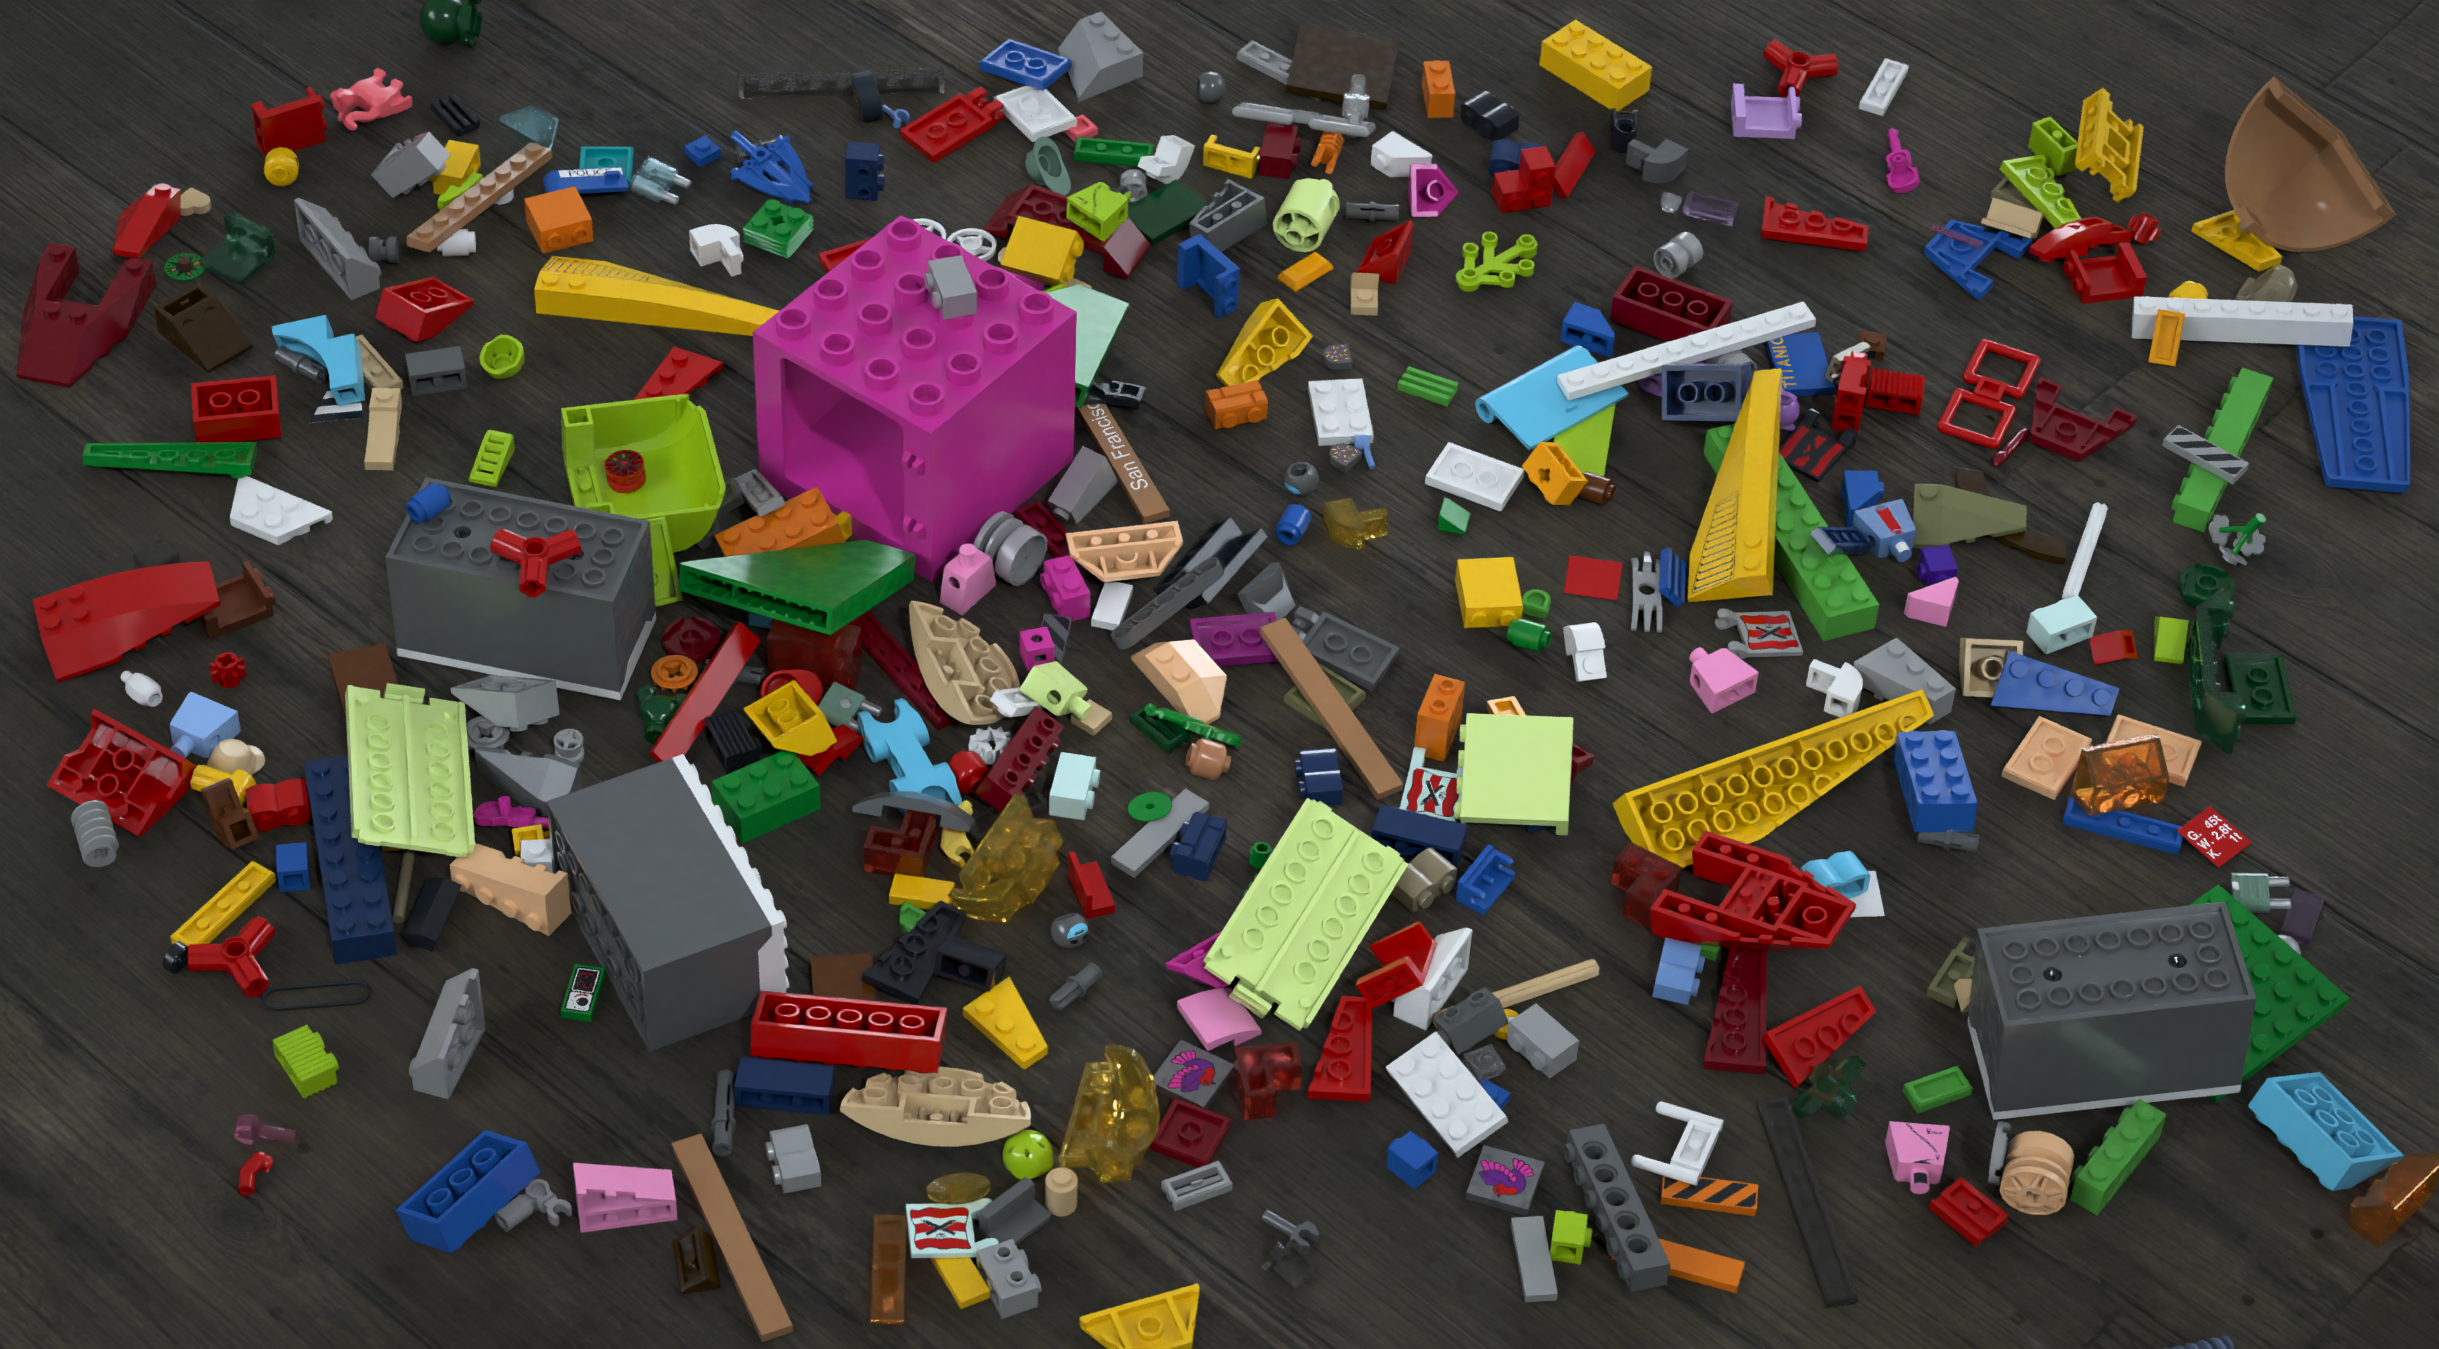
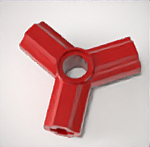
M1777 40L1771 41L1763 52V58L1784 72L1778 86V93L1783 98L1788 97L1789 87H1795V96L1799 97L1803 85L1807 83L1809 78L1835 76L1838 73L1835 54L1809 56L1805 52H1793Z
M499 529L494 534V539L491 543V552L521 564L519 590L528 597H539L540 594L546 592L547 572L550 569V564L582 552L578 536L573 529L547 539L541 537H529L526 539L508 530Z
M257 916V918H252L237 936L226 939L222 944L189 945V971H225L227 975L234 978L244 996L255 998L262 995L265 989L269 987V980L255 957L274 937V927L269 924L267 919Z

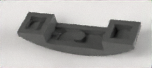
M893 791L868 796L859 800L853 805L852 812L880 817L888 811L889 806L941 815L940 827L967 832L973 829L976 824V820L970 814L951 802L932 795L910 791Z

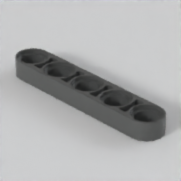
M1210 558L1204 560L1116 627L1111 633V638L1116 648L1124 650L1132 647L1217 582L1225 573L1219 559Z

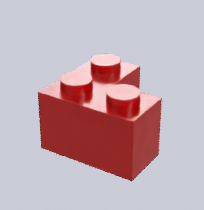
M1546 146L1522 149L1519 170L1494 173L1492 195L1501 213L1551 206L1556 166Z

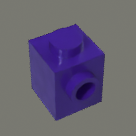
M1949 545L1921 548L1917 575L1919 580H1923L1925 587L1956 577L1958 568Z

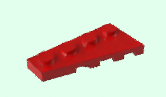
M674 346L634 400L680 394L689 395L696 387L702 388L707 384L708 378L711 375H718L723 371V362Z
M1858 986L1767 1031L1762 1038L1795 1089L1859 1029L1876 1010L1861 986Z

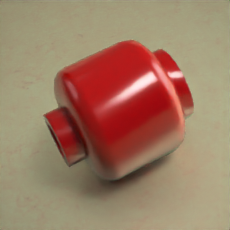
M960 751L951 758L949 767L955 775L958 790L963 794H973L990 770L980 754L975 751Z

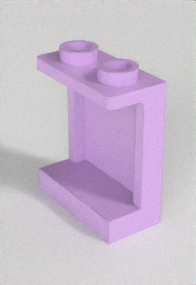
M1733 84L1730 102L1733 137L1795 139L1796 129H1800L1802 123V115L1797 113L1800 108V97L1795 96V87H1789L1788 97L1786 98L1753 97L1744 95L1743 84Z

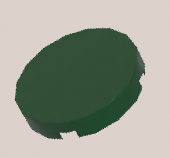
M2200 563L2196 564L2195 567L2190 569L2187 567L2183 570L2178 581V591L2186 602L2197 608L2206 610L2221 609L2227 606L2233 599L2235 581L2228 577L2229 573L2223 568L2213 564Z

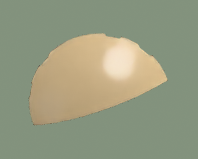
M911 600L909 616L915 656L926 686L940 707L953 718L969 725L991 724L1007 717L997 710L998 706L990 701L996 690L1020 687L1016 670L1004 651L996 643L989 645L979 636L980 629L964 618L955 621L943 615V608Z
M939 1067L938 1073L922 1074L917 1071L905 1070L904 1075L893 1078L886 1073L867 1079L866 1087L857 1090L852 1088L845 1095L840 1105V1112L875 1132L897 1140L928 1146L956 1147L990 1142L1029 1127L1031 1122V1112L1027 1102L1017 1100L1016 1090L1003 1082L992 1085L984 1082L981 1073L948 1067Z

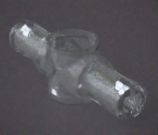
M1360 74L1352 76L1350 90L1348 93H1344L1342 116H1345L1346 124L1361 126L1364 118H1368L1370 96L1365 92L1366 78ZM1347 135V136L1352 137V138L1358 137V136Z

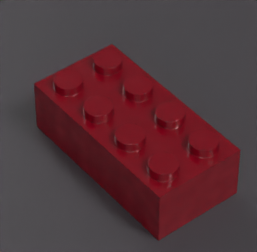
M1635 265L1613 296L1610 321L1670 342L1730 324L1733 301Z

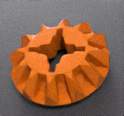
M682 655L662 657L654 663L651 669L654 685L660 686L662 691L671 689L673 693L679 688L686 691L688 685L695 684L696 677L698 676V668L695 662ZM676 672H680V676L675 675L673 678H670L669 674L674 675Z

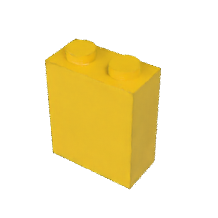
M1018 216L1000 265L1007 272L1051 286L1062 283L1064 288H1066L1068 281L1070 282L1074 276V265L1077 257H1080L1083 252V239L1075 230Z
M1513 557L1457 559L1455 582L1464 628L1509 626L1513 619L1519 620L1522 618L1523 603Z

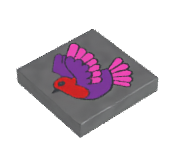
M1180 1040L1150 1080L1149 1088L1171 1099L1177 1098L1207 1109L1234 1073L1235 1065Z
M1484 1145L1467 1189L1466 1199L1527 1216L1544 1170L1545 1162Z

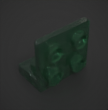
M230 211L224 216L227 237L200 258L199 261L201 266L237 284H242L276 256L273 232Z

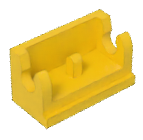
M1211 135L1207 143L1204 144L1203 166L1252 179L1259 167L1260 156L1258 154L1261 148L1255 147L1252 153L1215 144L1217 136Z

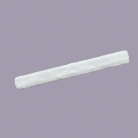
M2099 502L2093 504L2063 590V599L2079 595L2108 508L2105 504L2101 505Z

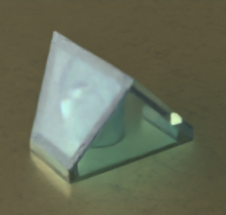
M532 104L502 115L499 121L551 149L559 118Z

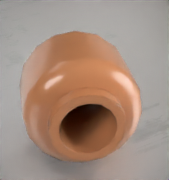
M1202 738L1195 744L1191 743L1185 765L1189 766V770L1194 776L1216 780L1222 772H1228L1231 756L1227 755V749L1224 744Z

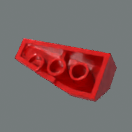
M157 184L130 204L119 215L113 254L140 258L181 219V189L171 188L168 184Z

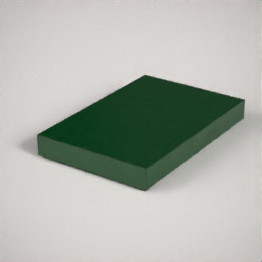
M1175 179L1129 205L1128 218L1148 240L1150 245L1153 246L1188 226L1200 210L1210 204Z
M2225 654L2224 666L2237 724H2295L2297 717L2282 655Z

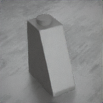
M1082 446L1048 499V503L1053 510L1052 514L1056 518L1064 522L1070 520L1077 524L1115 486L1118 480L1105 456Z

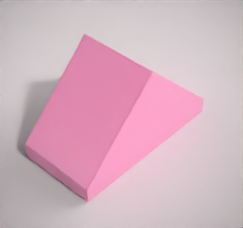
M1953 577L1908 593L1904 614L1909 618L1946 627L1955 601L1959 580L1957 577Z

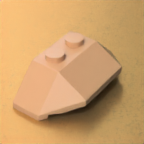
M1178 521L1066 533L1070 557L1102 582L1160 576L1183 545Z
M1195 640L1158 642L1131 656V660L1178 712L1203 720L1206 724H1210L1220 718L1227 676Z

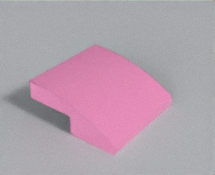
M1232 988L1207 990L1177 1001V1009L1207 1051L1229 1041L1234 1046H1237L1262 1034V1030L1245 1006L1229 997Z

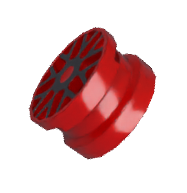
M620 450L612 453L606 459L604 465L608 485L612 490L619 493H630L640 489L645 484L644 460L638 452Z

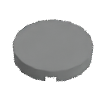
M1998 1121L1991 1154L1988 1184H2001L2002 1176L1997 1175H2002L2009 1146L2008 1137H2006L2007 1133L2004 1132H2011L2010 1123Z

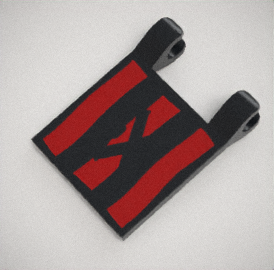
M1810 409L1800 425L1779 447V452L1790 469L1819 483L1844 453L1855 446L1857 441L1855 436L1858 431L1847 428L1840 440L1837 441L1815 429L1819 425L1817 418L1820 416V412Z

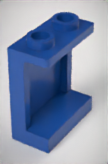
M1200 234L1178 244L1177 285L1185 290L1197 284L1214 299V316L1216 318H1220L1238 309L1240 268Z

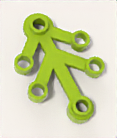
M1494 232L1483 233L1481 245L1484 247L1483 264L1475 268V259L1478 257L1479 247L1474 243L1464 244L1462 256L1465 258L1464 269L1459 270L1456 274L1458 287L1466 292L1477 290L1481 284L1500 285L1510 288L1515 283V274L1525 277L1531 276L1534 273V262L1532 260L1522 259L1519 261V264H1508L1507 262L1517 256L1521 258L1534 257L1537 251V241L1532 235L1524 234L1516 241L1515 246L1494 257V248L1497 246L1498 236ZM1490 272L1500 273L1499 276L1487 275Z

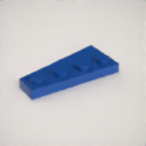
M2008 651L1990 706L2111 716L2120 688Z

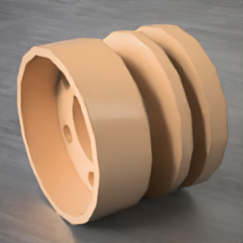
M2026 1131L2012 1138L2009 1142L2000 1185V1193L2005 1202L2020 1212L2032 1215H2048L2059 1211L2065 1205L2074 1161V1153L2069 1144L2062 1138L2043 1131Z

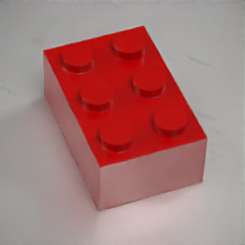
M276 375L191 383L196 442H242L282 438Z

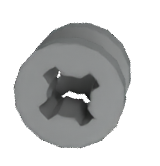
M1130 169L1121 175L1120 185L1126 186L1131 192V199L1128 202L1135 203L1147 195L1146 176L1142 171Z
M564 729L556 733L554 736L555 755L578 764L582 762L585 755L582 734L575 729Z

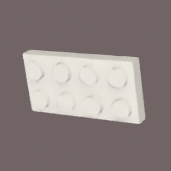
M1434 1032L1386 1066L1388 1074L1457 1158L1508 1123L1506 1115L1437 1032Z

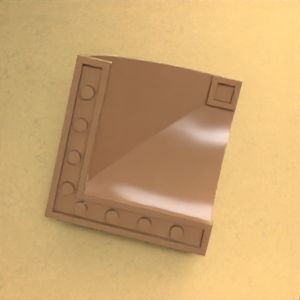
M2276 77L2270 79L2244 110L2234 129L2226 155V189L2229 200L2241 220L2238 223L2241 229L2247 235L2252 233L2266 244L2278 249L2294 252H2312L2350 243L2373 232L2395 217L2396 213L2344 134Z

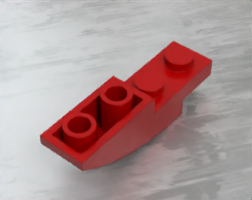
M2098 216L2083 218L2050 231L2029 247V252L2038 256L2039 260L2044 262H2053L2055 258L2067 260L2070 250H2075L2078 256H2087L2088 248H2098L2099 244L2119 246V243L2131 242L2133 231L2119 225H2112L2113 223Z

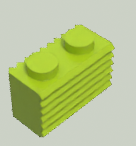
M2050 116L2033 122L2028 149H2031L2034 155L2043 154L2046 158L2045 164L2052 168L2057 176L2076 170L2075 160L2078 142Z
M304 1025L272 1040L275 1057L303 1098H307L308 1095L312 1096L314 1093H318L320 1090H324L326 1087L329 1088L337 1083L336 1071L339 1070L337 1060L332 1053L326 1054L324 1050L325 1045L318 1032L312 1033L308 1025Z

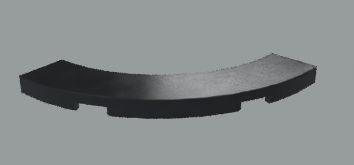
M1094 381L1083 405L1110 404L1138 410L1146 387L1120 381H1111L1110 384L1096 383Z

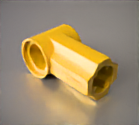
M197 765L193 771L190 783L191 789L201 792V789L230 778L233 781L242 806L246 801L245 789L256 785V781L248 772L243 770H234L231 774L206 765Z

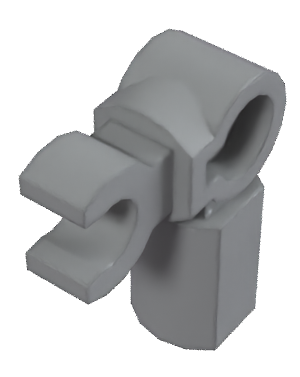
M536 1179L532 1180L525 1188L526 1193L524 1195H518L504 1208L494 1214L497 1224L508 1232L530 1216L533 1210L540 1211L543 1214L546 1213L548 1221L552 1225L558 1226L560 1224L559 1216L556 1213L564 1212L570 1217L572 1215V1208L568 1201L557 1199L556 1194L550 1190L549 1184L546 1181Z

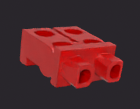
M1853 351L1850 357L1844 356L1831 429L1845 432L1847 428H1852L1859 431L1871 361L1866 360L1867 355L1865 353Z

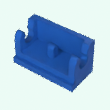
M1489 844L1458 881L1456 902L1482 915L1487 913L1515 878V872L1501 864L1502 862L1507 866H1511L1514 861L1509 856L1493 849L1494 847Z

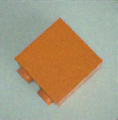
M575 186L524 199L526 222L542 254L593 241L592 218Z
M1434 674L1417 714L1414 747L1424 748L1426 750L1424 757L1445 762L1461 723L1465 690L1464 681Z

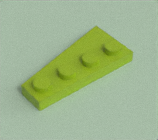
M2043 154L2002 161L2000 170L2038 211L2044 213V217L2055 229L2081 219L2071 200L2064 197L2063 193L2065 190L2062 185L2056 184L2053 179L2055 173L2052 168L2046 167V158Z

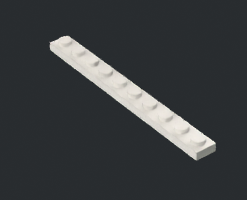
M1803 301L1557 375V384L1567 400H1573L1662 373V365L1671 363L1692 364L1815 327L1816 318Z

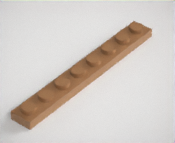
M538 143L527 144L406 236L407 246L430 253L553 158L552 149L541 146Z

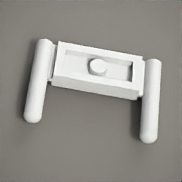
M1661 1101L1656 1105L1657 1113L1688 1122L1672 1156L1671 1163L1667 1164L1640 1155H1634L1631 1159V1165L1696 1186L1719 1137V1132L1723 1128L1724 1120Z

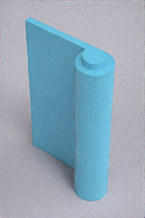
M1576 345L1478 398L1475 402V407L1479 417L1484 422L1491 423L1499 419L1530 451L1536 448L1539 442H1546L1628 397L1629 393L1619 385L1568 401L1557 384V375L1598 363L1586 348Z

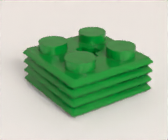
M769 199L743 227V242L789 258L813 231L814 227L812 226L814 224L812 222L814 220L812 218L814 216L800 208H792L781 204L778 200Z

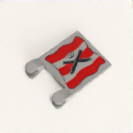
M1725 608L1718 610L1717 615L1719 619H1715V625L1718 629H1728L1737 625L1742 643L1731 641L1728 643V649L1741 660L1747 657L1802 656L1803 649L1790 611L1735 613Z

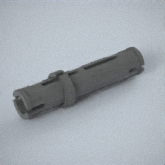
M722 1070L716 1075L715 1117L711 1121V1130L714 1132L712 1151L718 1156H727L733 1151V1133L736 1130L737 1124L734 1119L736 1074L730 1070Z

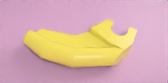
M965 800L957 805L972 815V804L969 801ZM942 827L940 848L951 863L963 868L965 862L959 855L963 852H967L970 855L974 853L967 839L966 832Z

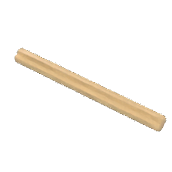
M1590 959L1493 992L1492 994L1500 1000L1502 1007L1505 1008L1599 975V965L1594 959ZM1448 1008L1433 1013L1432 1021L1436 1029L1438 1028L1434 1018L1444 1013Z

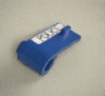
M622 167L556 170L548 173L543 179L546 193L574 186L579 194L628 191V184Z

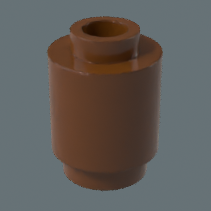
M1588 471L1582 473L1588 482L1578 494L1579 498L1600 505H1606L1608 501L1611 502L1616 492L1613 479Z

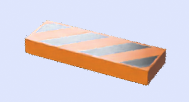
M1663 1176L1660 1204L1756 1216L1758 1184L1700 1177L1695 1186Z

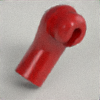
M256 1152L240 1168L238 1186L240 1194L249 1196L255 1192V1177L258 1171L268 1172L272 1168L273 1158L270 1155H265L264 1152Z

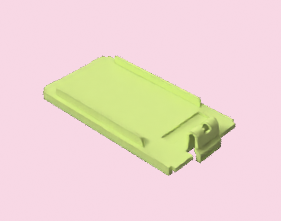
M387 683L383 699L380 698V690L348 685L345 693L352 838H358V843L432 852L446 854L447 856L467 857L468 853L472 854L475 847L465 703L429 698L428 705H424V688Z
M1309 798L1305 800L1203 960L1207 963L1204 967L1206 970L1229 985L1235 976L1240 979L1229 995L1231 999L1244 1005L1261 1019L1268 1013L1273 1002H1276L1279 1006L1274 1014L1299 1031L1302 1027L1307 1029L1408 866L1403 861L1404 859L1399 856L1400 853L1389 846H1383L1333 813L1331 811L1332 808L1321 801L1316 802Z

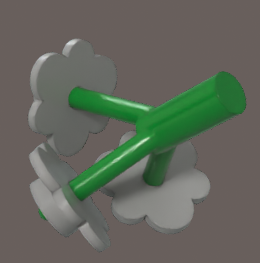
M2257 513L2245 526L2228 527L2229 520L2227 516L2215 515L2213 517V522L2209 524V533L2213 543L2220 545L2219 549L2224 553L2222 558L2228 564L2231 563L2236 566L2239 562L2247 565L2245 559L2237 554L2239 551H2242L2244 556H2250L2252 553L2259 555L2264 551L2263 544L2266 538L2264 535L2259 534L2258 528L2266 521V518L2263 514ZM2231 532H2237V539L2233 542V550L2225 548L2228 536H2230Z

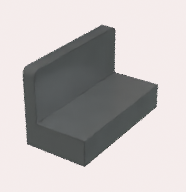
M1024 1177L979 1211V1232L986 1238L997 1239L998 1243L1013 1239L1017 1245L1051 1219V1213L1035 1200V1184L1029 1178Z

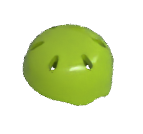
M509 335L497 336L492 341L486 343L480 353L481 366L489 376L495 379L513 377L520 371L525 359L522 344Z
M1018 1131L1005 1142L1003 1163L1006 1169L1020 1180L1024 1177L1033 1179L1041 1176L1054 1165L1051 1144L1043 1134L1037 1131Z

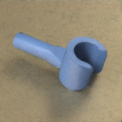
M882 105L883 112L893 119L894 128H900L901 121L908 124L909 113L906 110L898 109L893 111L886 105Z
M1355 435L1354 447L1363 451L1369 469H1374L1376 466L1371 455L1370 436Z

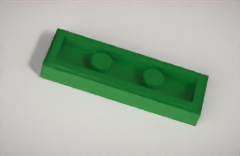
M1077 137L1074 161L1138 167L1141 157L1154 155V144Z

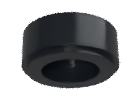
M180 941L174 943L164 957L163 968L173 974L180 972L188 962L189 946Z

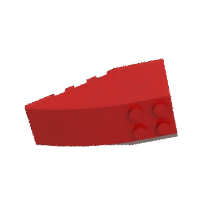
M209 561L176 563L119 572L33 599L41 640L57 683L114 664L123 659L122 654L133 648L138 651L147 646L145 641L160 633L162 636H165L173 631L172 627L182 621L187 624L221 605Z

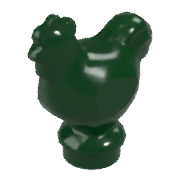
M650 685L640 687L636 696L639 698L638 702L640 704L642 721L646 724L644 726V738L647 742L653 745L656 743L687 694L668 697L656 695V688Z

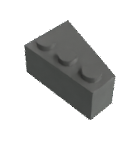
M1229 179L1224 183L1225 188L1220 193L1216 192L1214 194L1213 202L1209 206H1204L1189 223L1191 238L1200 234L1220 252L1267 225L1265 198Z

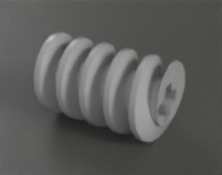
M99 800L82 803L73 811L71 816L72 826L82 859L87 865L92 867H102L114 862L117 857L116 851L119 847L111 816L108 813V806Z

